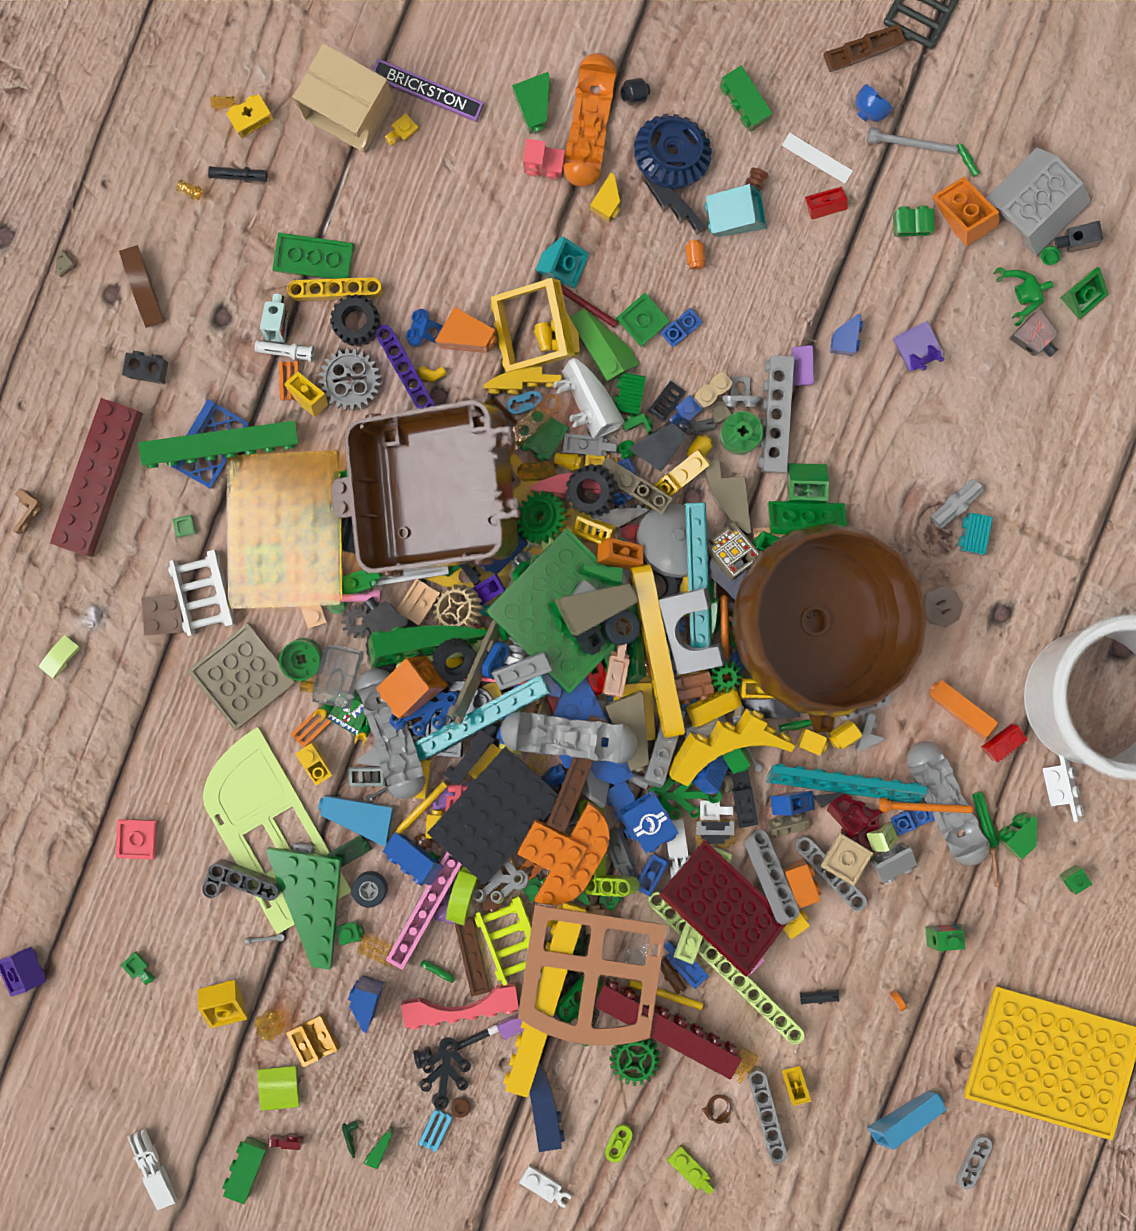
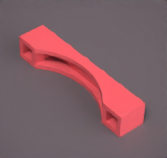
M516 982L507 983V985H497L481 1000L465 1006H440L421 997L403 1000L401 1009L404 1028L418 1029L421 1028V1025L437 1026L440 1022L444 1021L455 1023L462 1018L474 1020L481 1015L493 1017L499 1012L511 1014L519 1009L520 1004Z

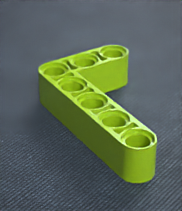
M590 799L583 800L579 804V818L588 802L594 804L604 814L603 808ZM604 855L584 892L589 895L625 897L638 892L640 884L638 879L633 876L606 875V859Z

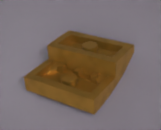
M324 1014L312 1018L286 1032L303 1067L340 1049Z

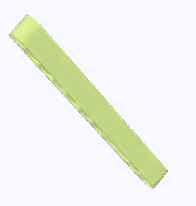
M654 889L651 897H647L649 905L681 936L683 930L679 929V925L686 921L677 912L672 917L666 916V910L671 907L663 899L657 904L651 901L654 895H659L661 892L659 889ZM703 938L698 953L790 1043H801L804 1039V1032L799 1024L749 976H743L718 951L713 957L707 956V951L715 948ZM722 963H730V968L722 970L720 968ZM743 976L744 980L742 983L737 984L734 982L735 978ZM750 990H758L755 997L748 996ZM771 1003L772 1005L769 1010H763V1004ZM779 1016H784L785 1021L783 1023H776V1019ZM792 1030L799 1031L796 1037L790 1036Z

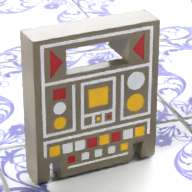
M734 522L708 540L710 544L707 542L708 554L730 581L746 571L759 554L757 549ZM745 556L748 563L737 569L734 563Z

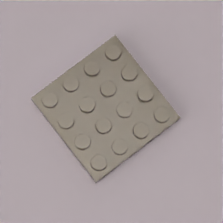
M249 623L243 625L187 670L235 731L296 683L295 680L283 674L279 660Z

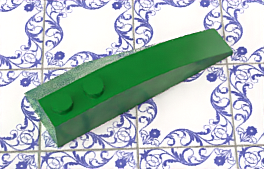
M448 625L418 626L404 629L403 627H395L389 632H384L383 630L376 631L370 635L368 640L371 668L395 664L421 653L428 656L433 654L435 649L439 647L438 645L451 638H462V640L473 644L485 638L488 631Z

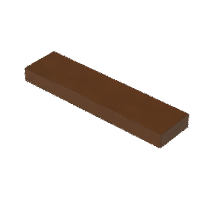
M473 916L467 917L464 926L455 923L470 993L471 996L489 993L490 987Z

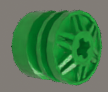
M746 411L736 412L730 415L723 423L719 432L720 442L729 453L745 455L760 443L763 436V426L754 414ZM741 428H744V432H747L743 437L737 432Z
M298 638L287 644L281 651L279 657L280 668L283 674L292 680H307L313 677L322 667L324 660L323 651L315 641L308 638ZM305 654V655H306V656H305V659H306L307 661H304L303 663H301V662H300V659H301V658L298 657V656H301V655Z

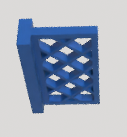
M207 399L187 435L201 434L205 428L212 426L214 431H217L216 425L227 423L228 430H230L229 422L236 420L244 424L242 428L247 427L249 423ZM216 409L224 412L226 421L214 422L213 415ZM227 415H229L230 417H232V418H234V419L228 420ZM221 455V464L212 466L211 460H208L210 467L199 469L198 463L195 462L197 470L191 472L182 468L186 460L178 461L179 465H172L171 467L211 489L228 458ZM218 467V469L216 470V472H215V474H214L213 468ZM211 469L213 477L209 483L202 480L200 471Z

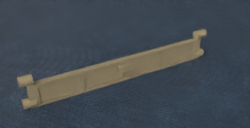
M512 567L508 575L511 578L508 587L513 583L512 572L515 570V567ZM492 620L488 632L479 646L480 650L455 706L451 705L448 710V716L453 718L456 716L454 720L456 724H462L483 677L482 664L485 662L493 645L500 638L498 624L494 620Z

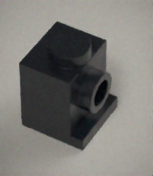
M597 625L579 635L571 634L578 642L584 654L594 655L601 651L600 647L606 644Z

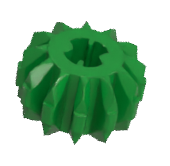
M726 660L724 666H718L719 669H711L716 673L710 675L711 679L715 680L712 685L714 687L719 685L718 691L720 692L724 687L726 693H729V687L736 691L737 688L734 684H742L737 679L743 678V674L738 673L741 667H735L736 663L734 661L728 666V661ZM728 672H730L729 675L731 676V678H730V679L727 678V679L724 681V678H723L722 675H723V674H727Z

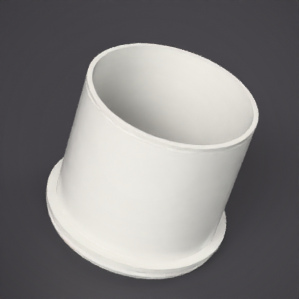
M1121 615L1099 621L1083 631L1064 635L1047 645L1036 657L1028 672L1024 687V705L1028 721L1034 733L1052 752L1069 761L1087 764L1104 774L1136 780V741L1123 752L1110 758H1104L1093 751L1081 739L1072 724L1067 707V685L1071 670L1079 656L1091 643L1102 636H1106L1122 643L1136 655V615Z

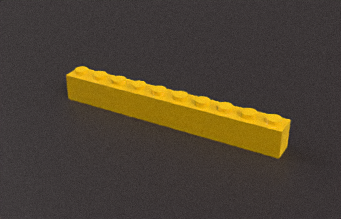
M563 902L562 905L557 907L586 912V907L571 902ZM557 921L556 924L553 923L550 930L552 939L551 942L546 943L545 950L573 954L582 924ZM542 966L540 968L541 974L538 980L535 1008L553 1017L567 969ZM522 1021L520 1028H523V1031L516 1038V1054L512 1053L509 1061L511 1070L510 1073L506 1072L503 1084H506L505 1091L528 1098L547 1034Z

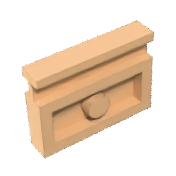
M416 579L397 610L420 626L440 593Z

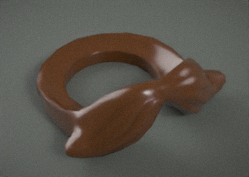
M724 1095L712 1096L706 1108H703L702 1111L709 1120L717 1124L729 1123L727 1118L732 1110L730 1100ZM716 1099H724L727 1103V1109L717 1119H714L712 1103Z

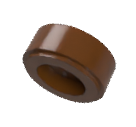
M457 1097L453 1100L451 1111L456 1117H465L470 1112L471 1104L467 1098Z

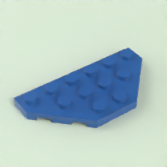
M586 677L570 694L562 689L553 717L588 721L591 715L607 722ZM602 737L601 747H608L609 738ZM559 755L563 766L569 769L573 756ZM593 760L590 768L597 779L614 785L633 777L627 762L618 764L610 761Z

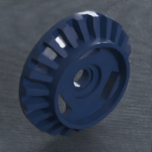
M663 114L662 117L655 116L652 120L646 121L644 126L639 129L634 142V158L640 171L655 184L673 189L685 188L695 184L705 175L711 162L712 148H710V140L706 138L705 131L703 129L700 130L696 122H690L689 118H680L678 114L673 116ZM660 132L662 135L655 147L651 145V140L654 134ZM685 134H687L693 140L695 146L691 144V142L688 140ZM675 147L678 153L671 154L668 148ZM668 164H684L685 166H672Z

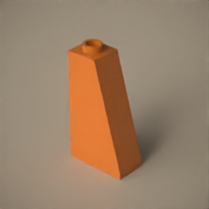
M943 680L939 683L935 682L929 689L931 692L929 697L984 742L987 741L997 728L998 722Z

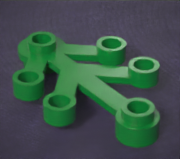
M668 775L669 778L661 788L652 787L647 791L648 793L653 790L654 793L659 794L658 800L673 819H678L681 816V809L678 806H672L667 800H675L689 813L690 817L698 818L700 816V808L697 805L690 804L686 799L707 798L708 802L714 804L718 803L722 798L720 789L715 795L705 794L701 790L686 791L694 783L692 781L688 786L681 783L674 791L666 792L673 784L678 783V781L671 779L670 775ZM695 809L698 812L696 814L691 813V811ZM677 810L678 814L674 815L672 812Z

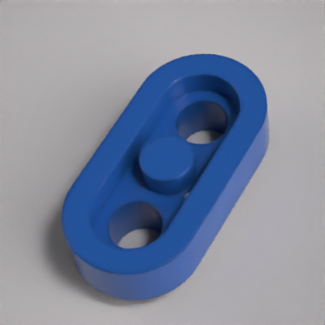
M499 641L493 645L485 662L482 664L483 676L494 679L492 672L503 667L509 656L510 648L508 644Z

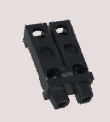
M491 724L476 732L477 735L471 741L472 746L455 769L449 766L443 775L459 786L486 750L489 743L492 744L495 740L493 734L499 727Z

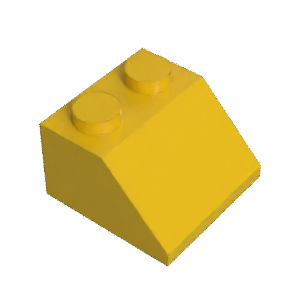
M235 980L197 989L198 1010L210 1029L248 1020L242 992Z

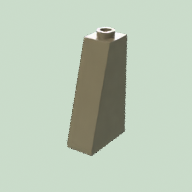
M624 584L557 598L555 602L572 635H579L638 602L635 588L630 586V584Z
M639 690L605 704L612 724H626L636 734L638 741L637 750L634 756L627 761L630 770H635V772L645 769V765L649 764L643 694Z

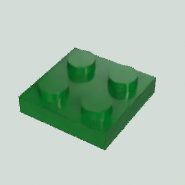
M646 293L642 294L616 317V320L640 347L645 345L670 323L669 319Z

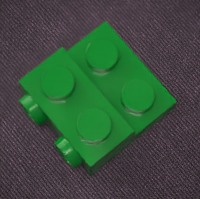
M535 409L516 442L519 443L518 447L522 450L534 452V457L543 462L545 459L550 461L569 428L540 410Z

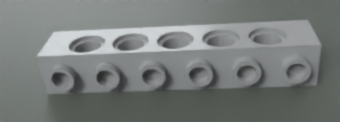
M771 355L769 361L765 363V372H768V380H764V391H767L766 399H763L762 410H765V418H762L761 421L764 429V437L760 441V448L763 449V456H759V468H762L761 473L785 474L787 472L794 357ZM774 373H781L783 375V380L776 381L774 379ZM774 391L781 393V400L773 398L772 394ZM777 410L781 415L780 419H773L771 412ZM770 430H777L779 432V438H772L770 436ZM769 449H776L778 457H770Z

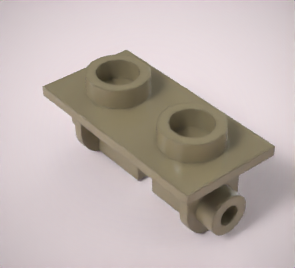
M805 812L782 817L777 816L767 820L771 837L775 836L776 838L788 835V828H791L792 833L806 831V828H809V821Z

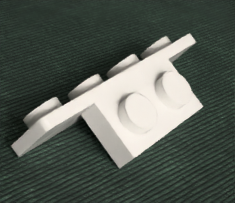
M1059 755L1061 765L1043 768L1051 806L1070 804L1074 822H1079L1083 819L1084 809L1078 800L1080 792L1074 782L1076 777L1075 770L1071 767L1068 759Z

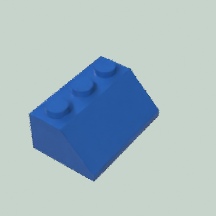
M362 975L359 981L356 980V983L353 985L348 1000L351 1001L349 1008L363 1032L367 1033L374 1019L384 982Z

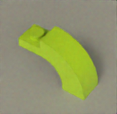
M463 865L458 872L452 889L446 920L464 926L479 879Z

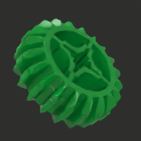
M648 1038L646 1041L644 1039L633 1043L614 1045L617 1049L612 1048L610 1050L613 1054L609 1056V1060L613 1062L610 1064V1068L615 1069L613 1074L619 1075V1081L626 1078V1085L630 1083V1080L633 1082V1086H636V1081H640V1084L644 1085L643 1079L650 1082L651 1078L649 1075L656 1076L654 1070H660V1066L656 1063H660L661 1058L657 1057L660 1055V1050H655L657 1044H651L652 1038ZM631 1046H642L645 1049L634 1050ZM626 1050L628 1057L621 1065L619 1062L620 1055ZM650 1054L651 1061L645 1069L642 1062ZM632 1056H636V1058L638 1056L639 1064L638 1062H632ZM632 1068H635L639 1071V1073H631L626 1071V1069L630 1070Z

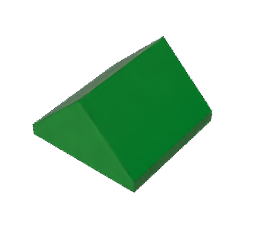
M1096 267L1060 297L1078 319L1084 317L1109 295L1100 268Z

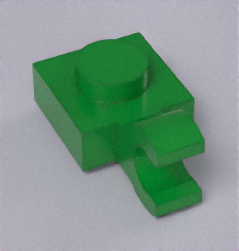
M536 875L522 889L530 902L534 901L547 876L540 880Z
M137 951L121 964L122 968L132 979L138 976L145 985L150 984L155 979L154 975L146 970L149 964Z

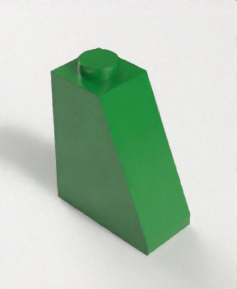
M549 72L512 85L515 99L529 134L541 133L547 127Z

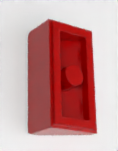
M842 187L805 197L811 219L844 211L848 208V199Z

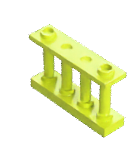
M520 894L512 897L513 902L509 906L483 915L481 909L476 912L477 916L474 917L477 927L482 928L497 970H495L498 981H502L503 985L508 983L507 976L525 970L526 961L503 969L500 958L526 948L528 949L532 924ZM512 912L518 914L520 920L516 924L492 933L489 932L486 922ZM519 930L525 932L526 938L524 941L499 951L496 950L493 940Z

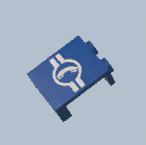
M653 790L620 810L645 853L654 852L660 847L659 845L672 841L679 834Z

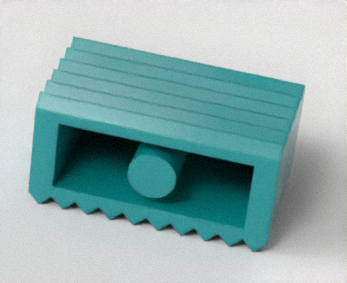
M968 513L964 516L961 527L964 528L963 534L958 539L959 551L981 556L986 555L993 517L975 513Z

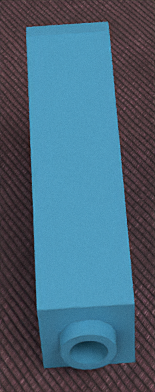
M328 794L323 799L320 798L318 810H321V816L382 846L387 845L394 806Z
M927 1091L872 1123L867 1128L876 1144L894 1150L945 1112L944 1100L938 1093Z

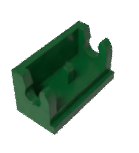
M358 835L329 852L327 856L342 858L341 867L372 850V847L366 837Z

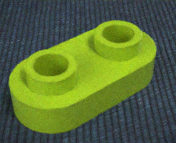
M623 1123L615 1126L605 1147V1155L610 1162L616 1163L623 1159L632 1139L630 1126ZM622 1130L626 1132V1134L623 1136L619 1134V1132ZM617 1148L618 1152L612 1153L611 1150Z

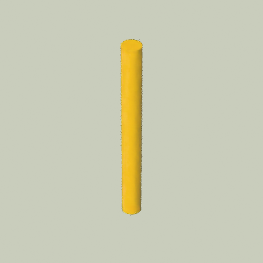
M442 781L390 834L391 837L394 832L402 834L448 787V784Z
M630 979L628 986L642 991L643 983ZM657 988L656 996L698 1010L703 1008L702 1002Z

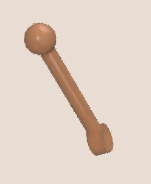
M993 847L990 848V853L993 860L994 886L1000 887L996 861L997 849Z

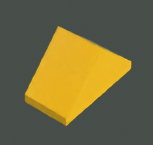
M797 1066L782 1070L787 1094L792 1106L811 1102L801 1067Z

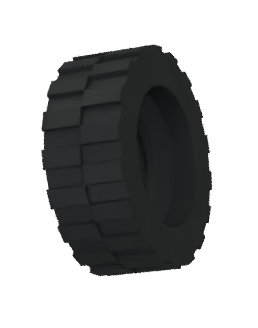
M462 638L445 640L434 651L435 653L432 657L434 668L440 678L445 679V681L452 683L461 682L467 679L477 654L471 644L466 640H462ZM454 653H462L464 661L459 666L450 668L446 665V660Z

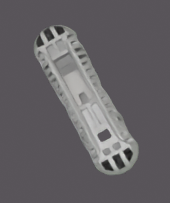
M372 668L365 671L359 677L356 689L363 703L364 714L376 739V748L382 772L388 784V791L396 798L410 799L422 791L425 784V775L423 774L407 723L403 729H394L390 724V717L393 713L386 702L377 704L376 698L380 697V693L376 688L391 673L385 669Z
M521 711L507 715L500 731L504 744L515 751L522 750L533 753L569 755L596 761H610L618 764L629 761L636 753L638 746L635 732L626 724L614 725L599 721L568 720L545 714L523 713ZM602 737L609 738L608 747H601Z
M931 741L915 744L907 754V765L916 783L927 787V795L924 797L926 803L968 805L960 794L959 785L953 775L954 771L948 760L944 757L943 749ZM932 812L954 859L958 863L973 866L984 861L989 854L990 843L982 834L978 820L972 813ZM964 829L966 835L958 838L956 832Z

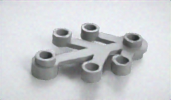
M509 858L502 866L506 867L510 875H503L498 870L488 881L490 883L482 890L474 891L473 898L477 902H483L486 896L499 885L509 883L500 892L494 891L491 894V900L496 904H500L514 889L522 890L528 885V875L522 870L517 871ZM521 877V880L516 883V879ZM482 893L481 898L477 899L478 894ZM499 894V899L495 900V896Z

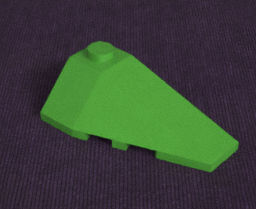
M582 309L570 316L579 333L580 340L606 384L622 376L623 372L627 373L640 365L631 349L586 309Z

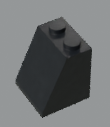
M676 417L639 438L630 450L662 472L693 427L690 426L691 423L687 419Z

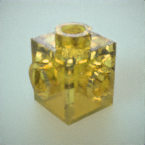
M265 1010L256 1019L254 1026L257 1028L256 1035H259L263 1040H274L277 1035L282 1033L284 1027L282 1020L284 1016L279 1015L275 1011Z

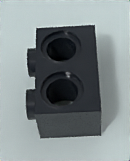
M133 350L132 353L126 352L122 375L130 379L165 385L169 362L164 360L161 355L152 354L149 357L144 356L143 352ZM139 361V368L134 370L133 363ZM155 364H158V365H159L158 371L155 372V373H152V371H151L152 366L155 365Z

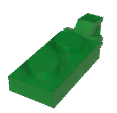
M361 570L338 578L336 582L341 594H353L374 587L378 584L377 579L385 576H383V573H370Z

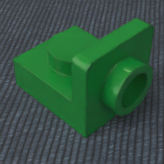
M358 920L338 925L335 930L340 946L355 941L360 942L363 939L362 935H365L363 925L359 924Z

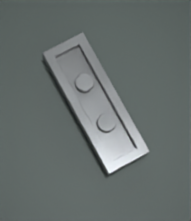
M546 651L498 668L492 672V675L499 689L502 690L550 672L554 667Z

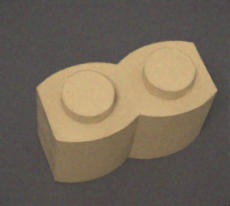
M721 372L712 378L709 385L700 388L693 399L702 410H705L715 402L716 398L727 393L733 382L724 372Z

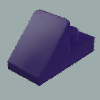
M497 573L473 587V590L479 594L478 598L482 600L479 605L487 603L506 590Z

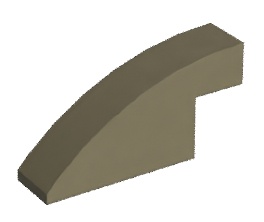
M719 459L709 460L711 464L704 469V475L714 501L731 523L734 522L745 535L750 534L751 527L745 476L721 478Z

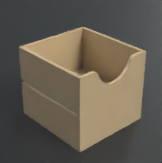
M324 43L292 97L304 120L363 153H366L394 103L386 78Z

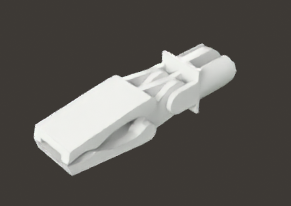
M683 818L671 820L679 834L672 841L666 842L668 859L672 862V866H670L671 879L688 857Z
M146 1128L141 1130V1132L137 1131L134 1134L128 1135V1141L135 1155L133 1160H136L138 1167L143 1172V1183L156 1209L160 1210L177 1203V1197L166 1169L159 1162V1156L155 1149L156 1144L152 1145Z

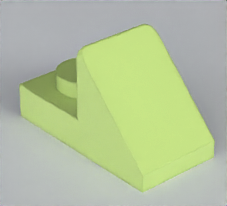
M892 822L886 823L879 830L867 833L873 851H890L899 840Z

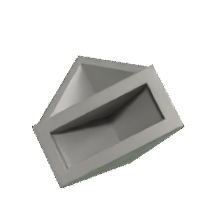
M589 770L581 792L601 808H604L609 783L597 779L592 771Z

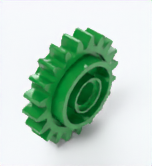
M542 490L539 494L535 491L533 498L527 495L528 501L522 500L521 503L524 506L518 507L521 517H518L520 520L517 521V526L520 528L517 531L523 534L522 537L526 540L528 539L531 543L536 542L541 545L543 540V542L548 544L549 537L555 540L554 534H561L559 528L566 527L562 524V521L568 520V518L563 516V514L567 513V510L563 508L565 504L560 501L558 496H554L553 493L549 492L547 494ZM544 514L543 519L539 521V517Z

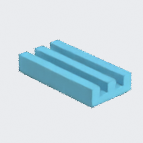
M435 1108L419 1141V1145L426 1146L425 1148H430L436 1152L452 1119V1115ZM439 1114L440 1117L427 1142L425 1141V1138L430 1130V1127L436 1115ZM443 1118H447L435 1145L431 1144Z

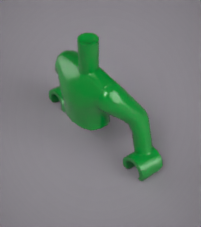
M998 267L993 273L1002 275L996 279L997 282L1010 277L1024 280L1022 284L1015 286V293L1021 305L1031 304L1023 311L1016 312L1012 316V319L1016 317L1020 319V321L1014 324L1016 327L1022 324L1027 315L1044 303L1042 291L1054 287L1051 280L1039 284L1033 274L1023 270H1005Z

